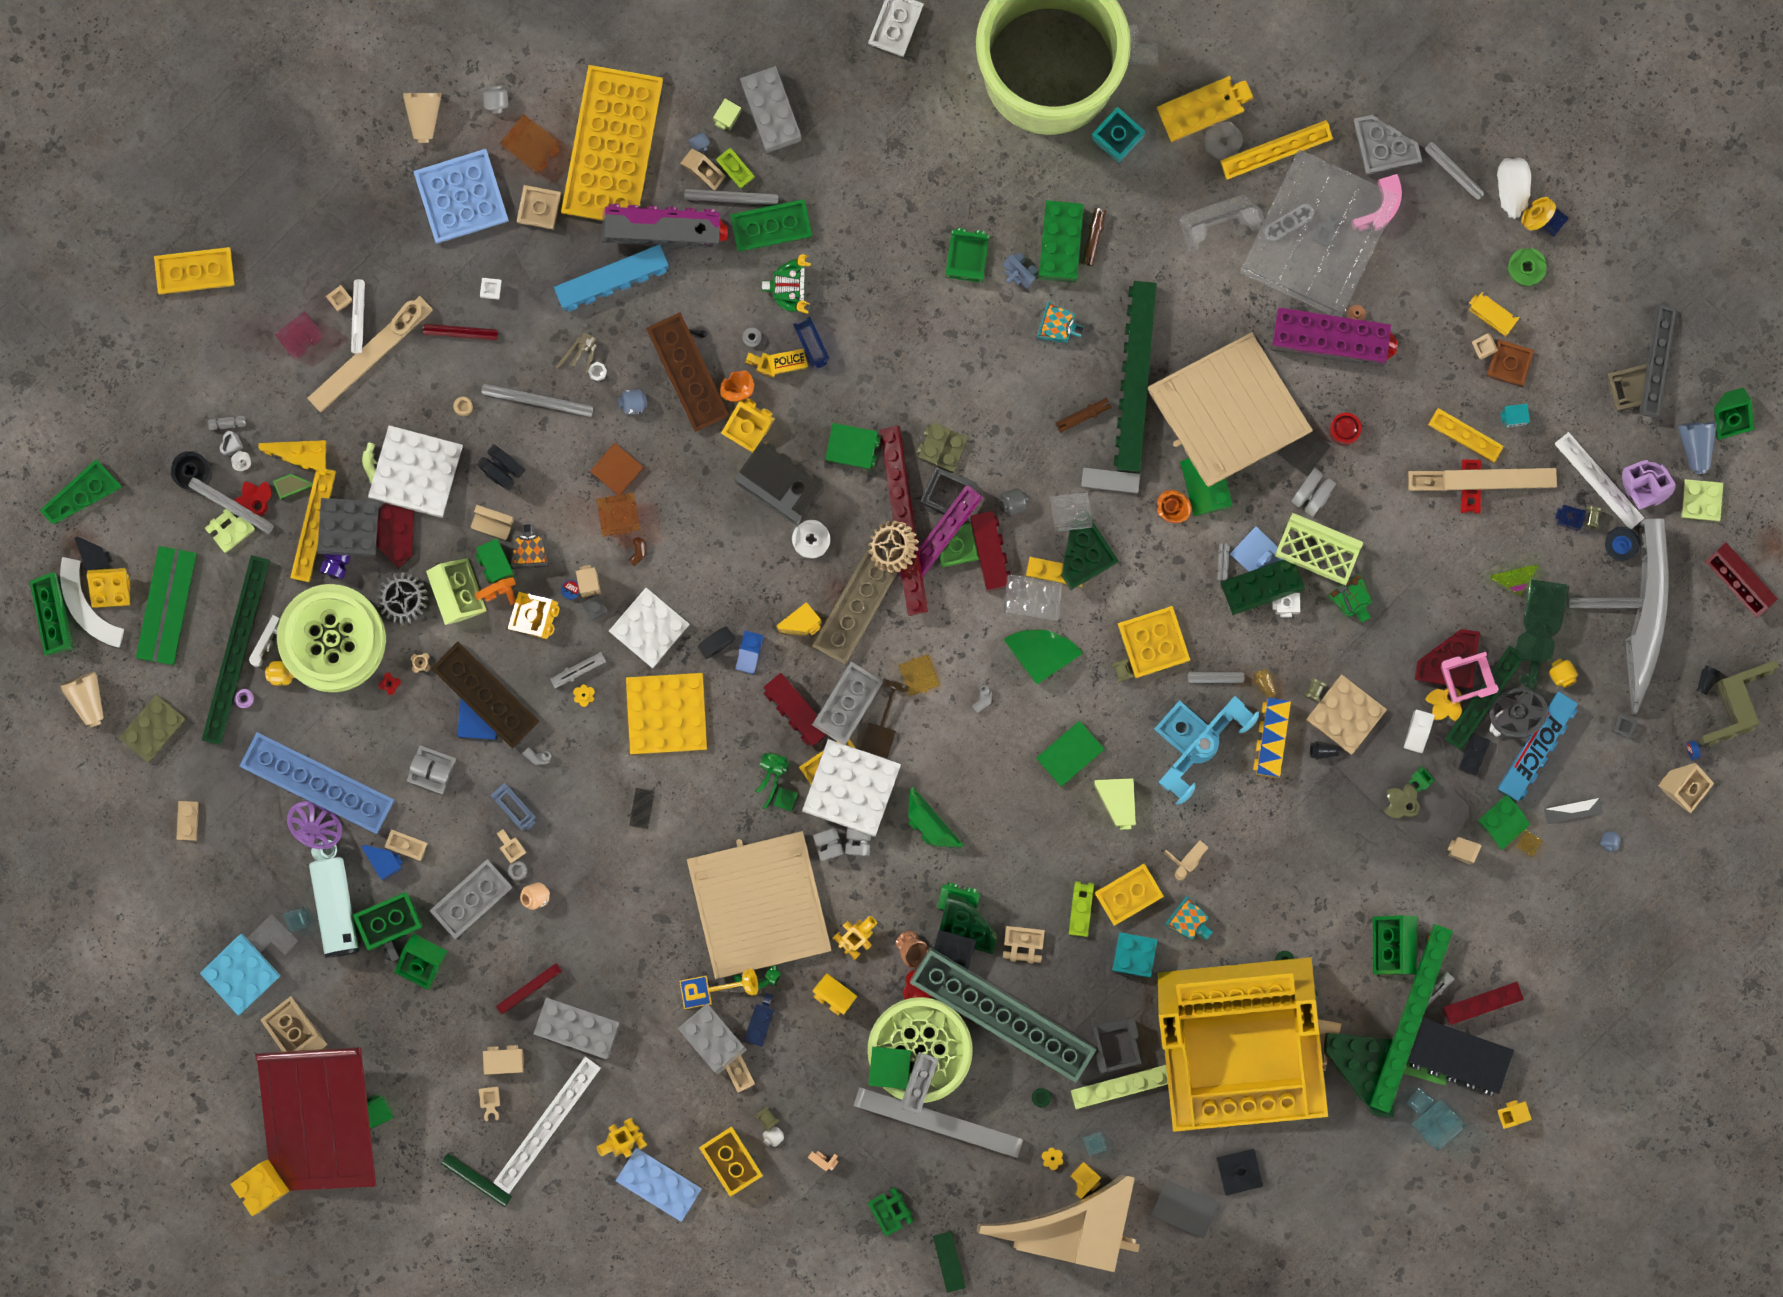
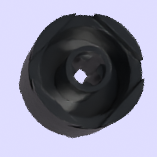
M186 451L174 458L171 466V477L181 489L187 492H197L189 487V482L192 478H196L208 485L212 479V469L209 462L201 454ZM190 468H192V469L194 470V471H193V472H194L193 475H190V474H189V473H190V472H189V469H190Z

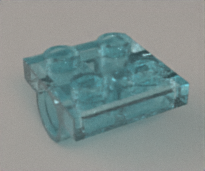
M1441 1099L1412 1123L1423 1139L1436 1151H1439L1466 1127L1465 1123Z

